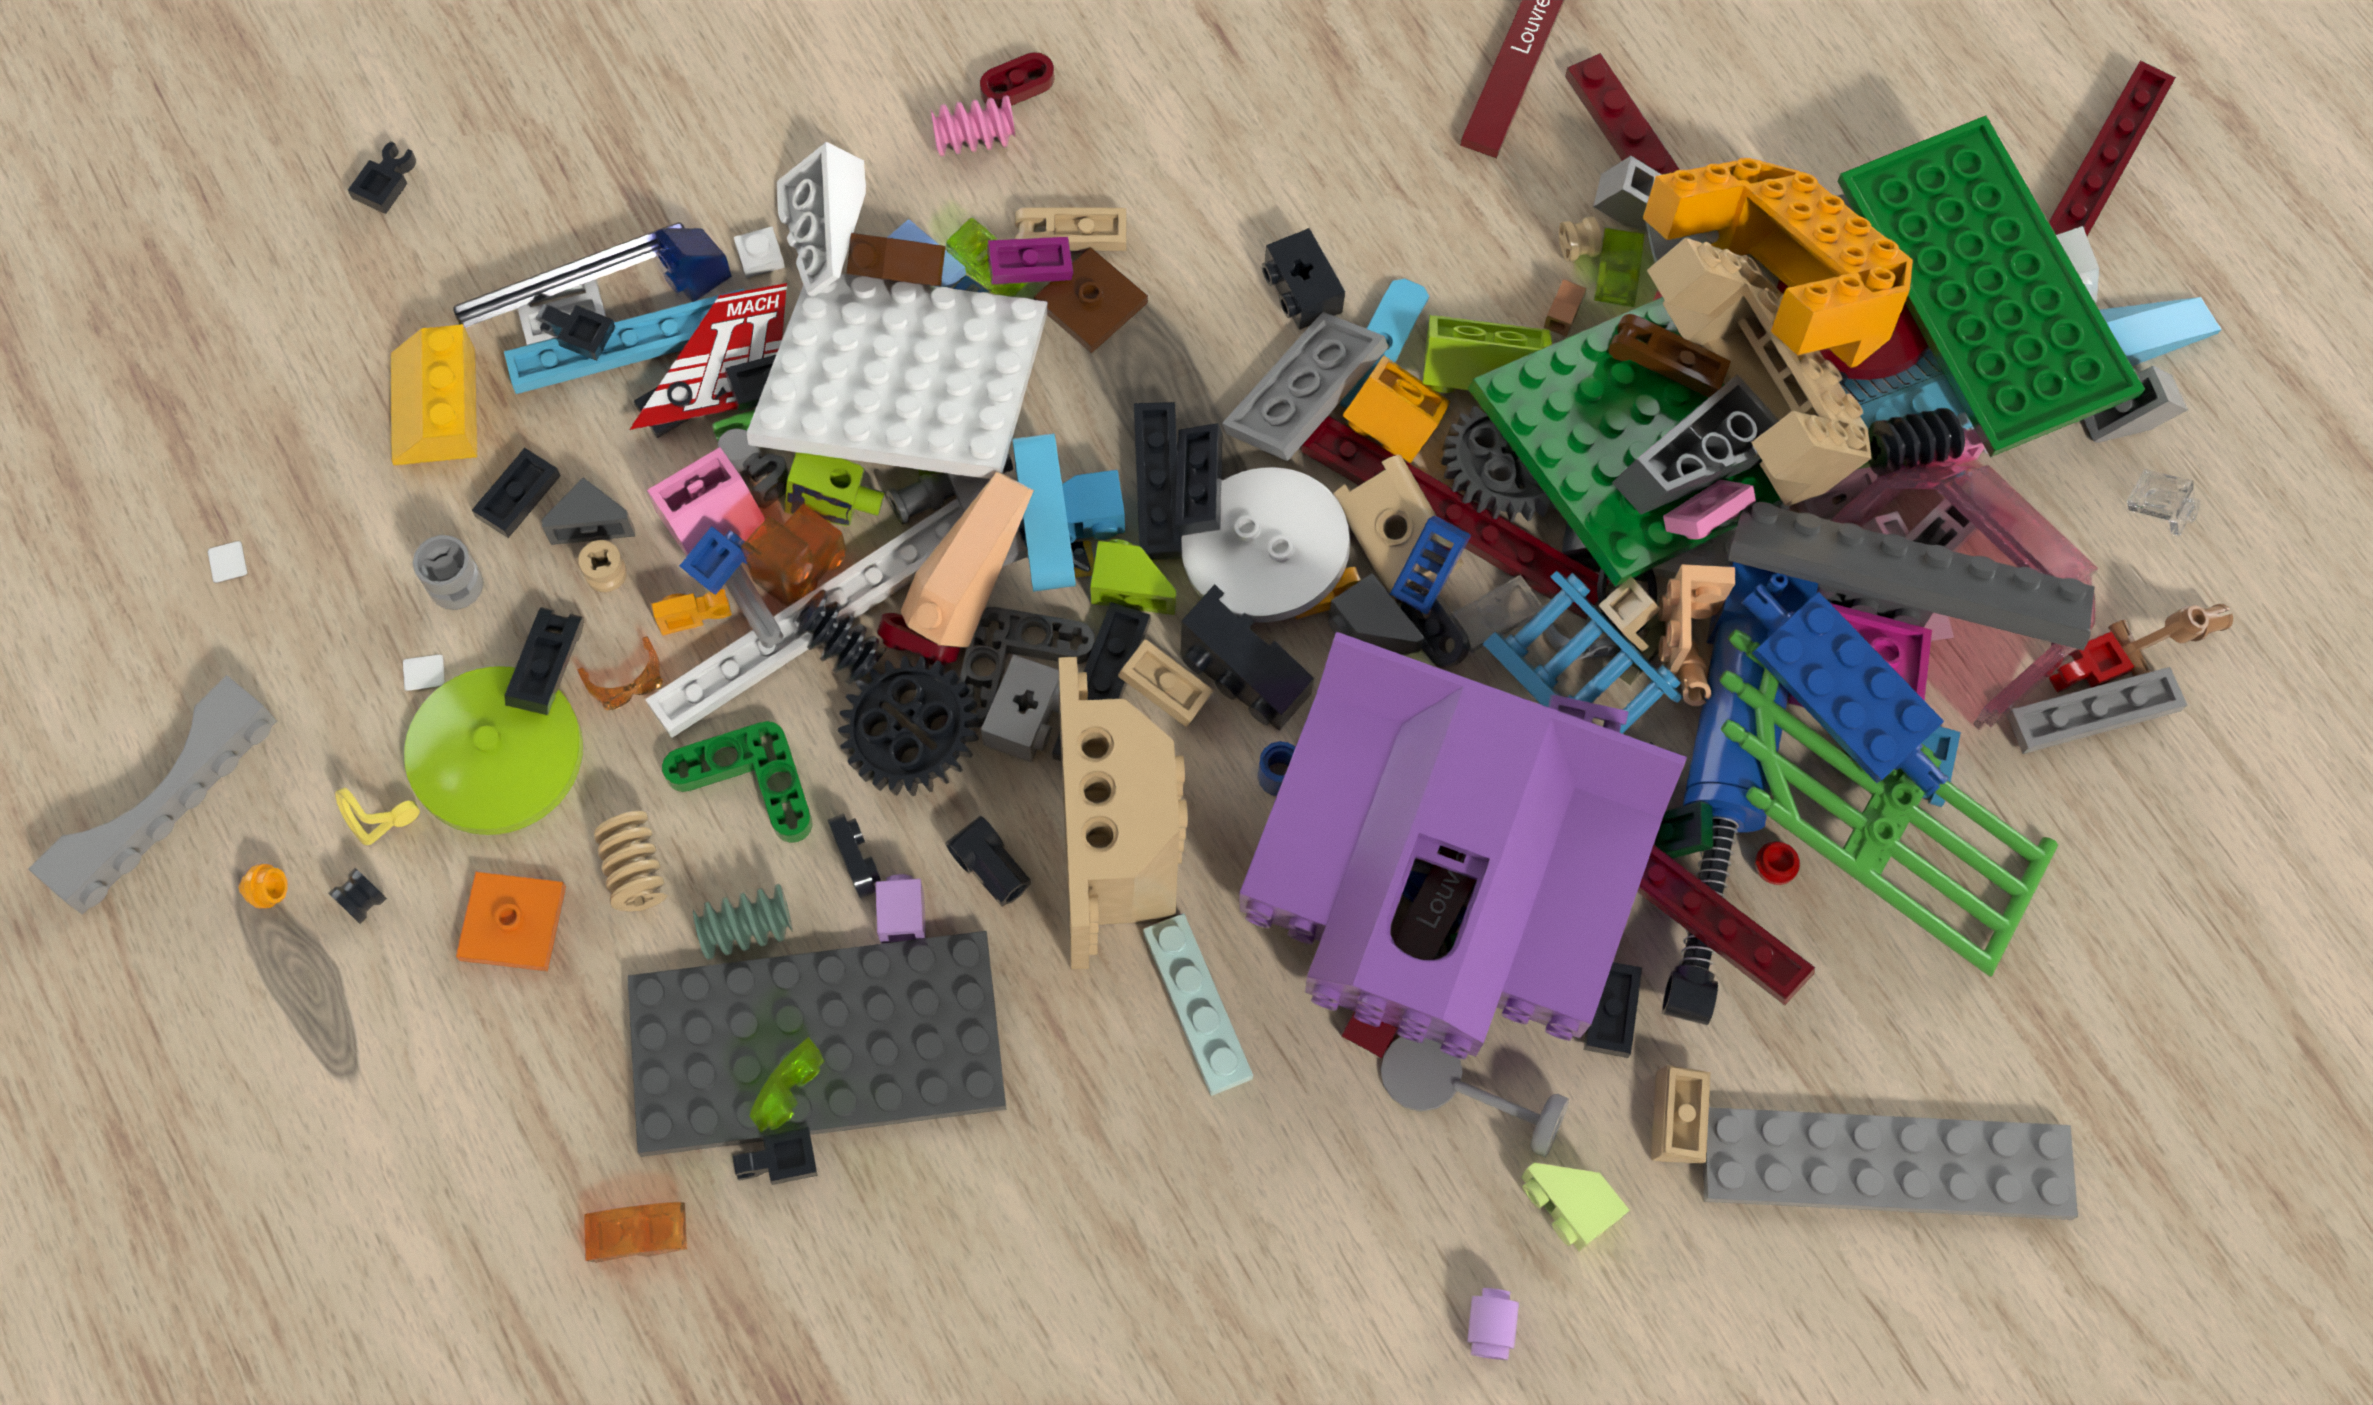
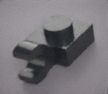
M543 304L536 316L538 321L543 322L540 330L549 335L558 336L557 341L560 347L596 361L615 329L613 319L575 305L569 315L553 306Z
M809 1127L763 1136L765 1150L732 1156L735 1175H737L738 1180L751 1179L769 1172L771 1185L818 1176Z

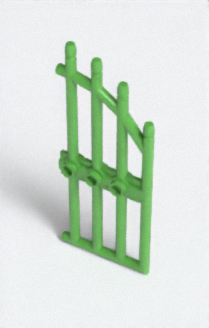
M1735 629L1728 637L1730 643L1739 651L1746 652L1747 657L1764 668L1760 687L1757 690L1751 684L1744 683L1740 676L1728 670L1721 675L1719 681L1731 693L1735 692L1738 698L1755 709L1757 737L1750 732H1745L1744 727L1729 719L1725 721L1720 730L1728 739L1738 742L1739 747L1760 761L1774 799H1771L1770 795L1762 789L1754 786L1749 789L1745 797L1753 806L1763 809L1764 814L1979 970L1992 977L2058 847V843L2049 837H2043L2037 846L1948 780L1943 785L1940 784V788L1934 793L2029 861L2021 880L2017 879L1918 807L1924 792L1901 768L1898 770L1893 769L1882 781L1876 783L1854 759L1775 703L1774 700L1779 681L1752 654L1761 644L1757 641L1753 642L1749 635ZM1774 724L1872 794L1864 811L1861 813L1779 754L1776 751ZM1923 745L1921 751L1938 768L1942 761L1933 756L1934 752ZM1787 781L1853 829L1843 848L1800 818ZM1908 823H1912L2012 897L2003 915L1899 840ZM1890 857L1993 930L1994 933L1985 950H1982L1880 876Z

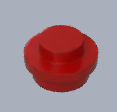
M1773 841L1760 848L1755 857V868L1764 881L1773 885H1784L1791 882L1798 874L1800 859L1797 852L1789 844Z

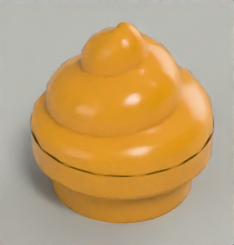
M257 864L252 866L242 877L238 889L249 904L255 908L265 909L273 907L285 898L288 883L284 872L279 868H275L270 864Z

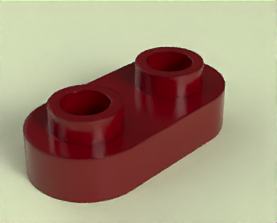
M1032 52L987 70L980 79L982 100L986 104L988 98H993L997 107L1001 108L1003 96L1008 95L1011 106L1046 92L1052 87L1055 80L1052 60L1042 53ZM1033 76L1040 77L1035 80L1030 79Z
M884 613L881 616L877 634L883 639V644L887 647L899 651L910 650L922 655L931 665L939 661L945 666L946 663H952L957 660L961 647L944 646L931 641L907 627L902 614Z

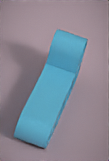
M1055 434L1013 438L1017 482L1034 490L1023 515L1033 592L1076 586Z

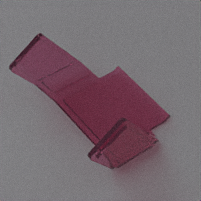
M1932 461L1929 465H1923L1918 462L1915 467L1908 466L1878 477L1830 520L1841 524L1851 523L1862 528V525L1870 521L1904 489H1936L2017 567L2033 568L2039 573L2063 579L2074 578L2091 586V576L2099 569L1989 465L1977 469L1974 466H1953L1957 462ZM2095 593L2093 598L2090 631L2095 625ZM2051 642V647L1983 708L1973 725L1978 730H1981L1986 724L1992 728L2079 649Z

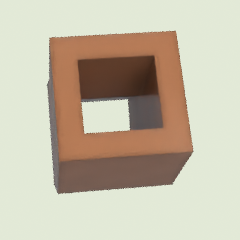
M1563 279L1547 314L1543 328L1567 337L1586 295L1587 288Z

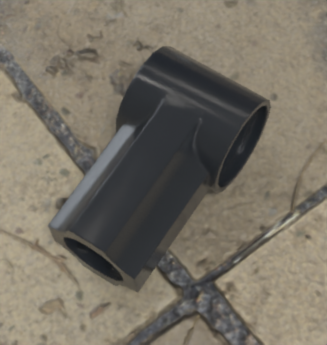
M977 817L945 842L947 849L957 863L967 873L970 874L972 872L1001 907L1013 903L1031 885V879L1003 848L1004 843L984 817Z

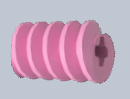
M1008 95L1003 96L1001 108L997 107L993 98H988L985 110H982L977 100H972L968 113L961 102H956L953 115L950 114L945 104L940 105L938 117H935L931 110L936 148L940 156H945L947 144H951L955 153L960 154L962 144L965 141L971 151L976 152L978 140L980 139L984 142L987 150H991L994 137H998L1003 148L1008 146L1010 135L1015 137L1013 115Z

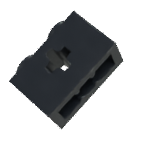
M1310 228L1266 245L1265 262L1261 264L1264 278L1269 286L1275 285L1280 294L1279 302L1287 318L1293 317L1299 330L1310 326L1322 312L1333 316L1343 312L1346 291Z

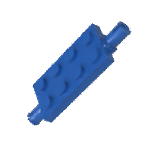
M1760 584L1741 602L1768 630L1766 633L1768 638L1752 654L1876 783L1882 781L1893 769L1898 770L1901 768L1924 792L1926 797L1940 788L1939 785H1943L1949 777L1944 775L1921 751L1923 747L1921 743L1944 720L1820 592L1815 594L1796 613L1792 610L1788 613L1764 588L1765 586Z

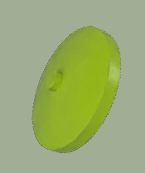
M494 666L475 669L454 677L436 689L415 714L409 726L404 746V764L408 781L415 795L426 809L438 820L454 829L479 835L504 834L525 828L539 821L555 809L573 786L579 773L583 756V737L578 718L570 703L559 689L548 715L505 706L504 695L515 667Z

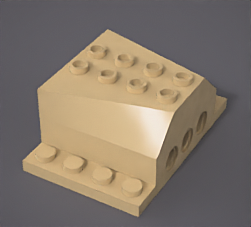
M1077 657L1058 658L1059 719L1071 970L1089 969V955H1098V925L1162 922L1176 916L1178 864H1182L1188 815L1186 800H1181V796H1183V783H1185L1184 756H1175L1174 740L1126 699L1088 700L1087 672L1078 673Z

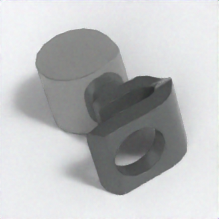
M742 429L729 430L719 438L718 448L721 447L740 476L750 474L751 478L757 482L766 474L771 473L751 490L758 507L768 508L786 494L789 471L784 457L774 454H766L762 457L759 447L748 445L747 431ZM777 483L776 487L769 494L765 495L767 490Z

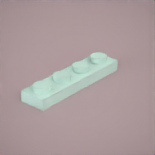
M1180 914L1144 928V938L1210 1096L1252 1080L1253 1073L1185 914Z

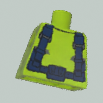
M796 452L787 479L784 513L842 526H850L855 510L878 516L885 492L862 486L864 468L861 465L842 458Z

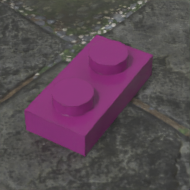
M1068 237L988 240L987 255L991 284L1072 280L1073 266Z

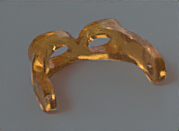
M648 636L642 638L644 642L643 647L649 652L647 666L627 686L615 688L596 686L589 680V674L583 667L577 669L588 693L598 700L605 710L617 709L627 704L632 699L633 694L645 695L662 685L663 680L660 676L659 657Z

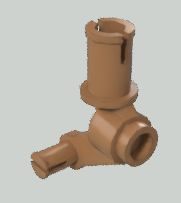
M2221 603L2205 609L2198 605L2185 606L2167 617L2165 627L2136 641L2125 619L2113 623L2108 629L2112 631L2134 665V668L2131 670L2134 677L2152 672L2141 653L2142 650L2169 637L2180 644L2203 640L2209 633L2229 629L2233 624V613L2220 617L2218 614L2230 610L2227 605Z

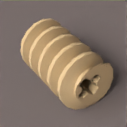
M632 811L611 817L601 823L593 834L596 843L600 844L597 850L601 860H604L601 868L604 875L608 877L605 882L606 888L612 893L609 901L612 908L618 911L634 912L649 909L663 902L668 896L664 893H654V890L662 887L665 882L661 876L649 875L659 870L661 866L658 860L645 859L653 855L657 850L654 844L641 843L653 835L650 828L637 827L649 819L647 813L643 811Z

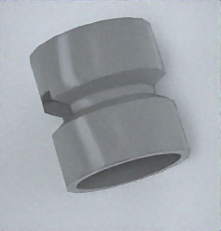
M438 535L420 544L414 553L413 567L415 574L437 605L451 610L465 608L475 602L482 592L484 581L481 571L461 540L453 536Z

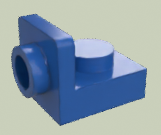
M711 526L679 567L716 595L742 562L752 567L756 560L745 552L750 545L737 534L729 530L724 536Z

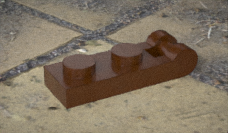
M1626 314L1621 318L1617 327L1618 335L1612 338L1608 349L1610 355L1617 360L1627 361L1630 359L1708 398L1721 388L1731 363L1730 360L1634 314Z

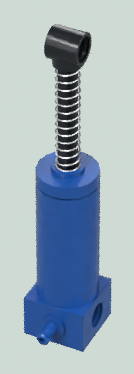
M1732 561L1729 567H1735V585L1717 615L1711 616L1706 642L1714 644L1707 677L1711 697L1707 699L1704 696L1706 703L1701 708L1683 806L1697 802H1704L1712 806L1713 848L1700 851L1702 860L1698 862L1700 871L1696 873V877L1724 899L1726 896L1723 894L1724 888L1728 887L1725 883L1726 877L1730 876L1727 870L1732 865L1729 859L1731 855H1734L1731 848L1732 845L1736 844L1733 840L1734 834L1758 831L1765 827L1767 815L1764 814V810L1753 806L1745 797L1746 793L1754 786L1771 796V790L1760 761L1739 747L1738 742L1728 739L1720 730L1725 721L1729 719L1744 727L1745 732H1750L1757 737L1755 709L1738 698L1735 692L1731 693L1721 684L1719 678L1728 670L1740 676L1744 683H1749L1759 690L1764 668L1747 657L1746 652L1736 649L1730 643L1728 637L1737 629L1749 635L1753 642L1757 641L1762 644L1768 638L1766 635L1768 630L1741 604L1760 584L1765 586L1764 588L1788 613L1791 610L1796 613L1817 594L1818 583ZM1779 682L1774 702L1786 710L1789 691ZM1774 724L1776 751L1779 752L1782 729ZM1685 929L1688 936L1683 939L1686 947L1681 950V954L1684 957L1679 961L1680 966H1676L1669 975L1663 997L1662 1014L1708 1025L1714 1012L1718 993V981H1714L1715 975L1709 971L1710 965L1714 964L1711 961V956L1716 952Z

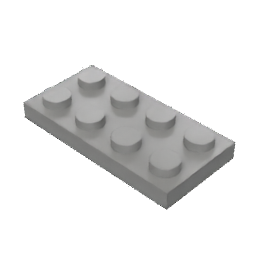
M1322 312L1224 420L1222 425L1226 434L1288 461L1387 350L1388 344L1385 336Z

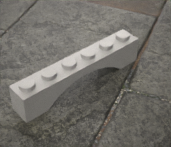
M226 675L194 706L192 726L184 749L170 773L149 796L133 809L106 824L84 832L61 836L28 870L62 900L83 915L89 908L96 906L105 898L108 889L123 874L131 872L139 864L141 856L155 842L167 837L172 831L174 823L188 809L198 806L205 798L207 791L221 777L230 774L238 765L239 759L253 745L261 743L269 735L271 727L277 720L259 701Z

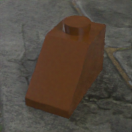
M851 233L846 274L941 287L946 246Z

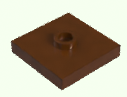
M1090 247L1072 263V280L1051 281L1034 296V300L1046 301L1047 316L1090 353H1093L1148 303V295Z

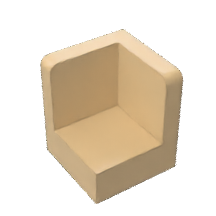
M1631 576L1603 600L1599 607L1618 629L1643 652L1649 646L1639 636L1637 631L1655 616L1661 608Z

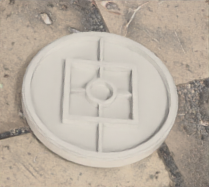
M1286 468L1251 469L1223 480L1221 485L1220 530L1182 536L1184 568L1192 587L1200 598L1215 584L1225 593L1219 599L1238 618L1245 612L1254 622H1274L1288 619L1317 605L1339 582L1345 571L1350 553L1348 523L1337 498L1316 479L1304 473Z

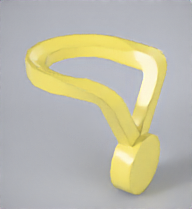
M347 788L335 791L336 802L345 822L363 845L373 844L394 825L396 827H403L412 823L420 814V810L414 801L402 802L392 809L391 812L366 814ZM350 807L355 815L364 823L381 824L370 834H367L353 815Z

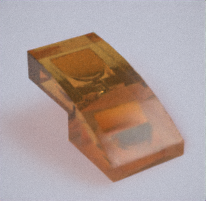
M684 1202L646 1204L584 1214L585 1261L598 1263L634 1255L650 1257L687 1250Z

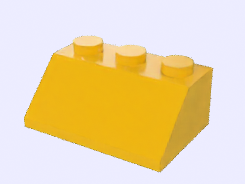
M463 324L421 328L391 352V455L394 466L477 457L475 347Z

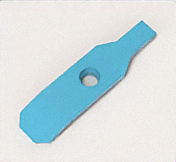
M1407 279L1392 281L1367 327L1368 330L1385 336L1390 348L1379 357L1341 400L1340 406L1348 408L1383 355L1396 363L1419 315L1428 302L1429 294L1424 286Z

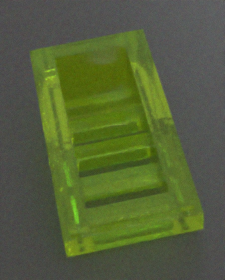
M971 217L946 241L947 252L965 266L966 273L993 294L1014 297L1029 282L1007 283L1003 285L991 284L990 272L987 271L989 270L988 255L986 254L979 262L976 258L984 250L987 252L988 240L998 239Z

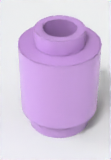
M1482 1288V1296H1472L1467 1342L1472 1344L1470 1355L1497 1360L1509 1359V1349H1514L1519 1309V1302L1510 1300V1291Z

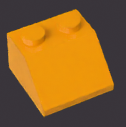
M1383 355L1342 416L1349 420L1348 424L1354 431L1363 436H1372L1382 443V448L1394 455H1401L1403 459L1411 463L1439 425L1451 401L1432 390L1428 385L1422 384L1423 382Z

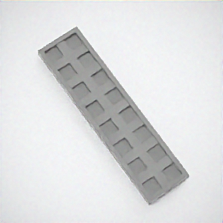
M1709 1107L1706 1163L1703 1164L1704 1202L2073 1220L2078 1217L2071 1125Z

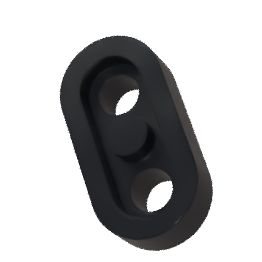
M1417 589L1415 591L1427 596L1430 590ZM1438 595L1433 604L1431 614L1427 619L1423 617L1421 611L1402 601L1401 609L1424 636L1421 649L1433 663L1441 666H1455L1466 658L1470 648L1469 637L1440 595ZM1449 638H1452L1455 646L1449 653L1446 650L1445 644Z
M843 813L828 819V824L859 898L862 899L876 893L874 884L881 881L872 856L863 859L858 845L865 843L856 818L847 821Z

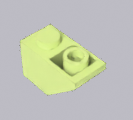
M1533 1163L1521 1176L1525 1182L1522 1187L1529 1200L1537 1208L1545 1207L1555 1220L1552 1223V1227L1558 1237L1567 1246L1574 1244L1579 1252L1630 1211L1599 1172Z

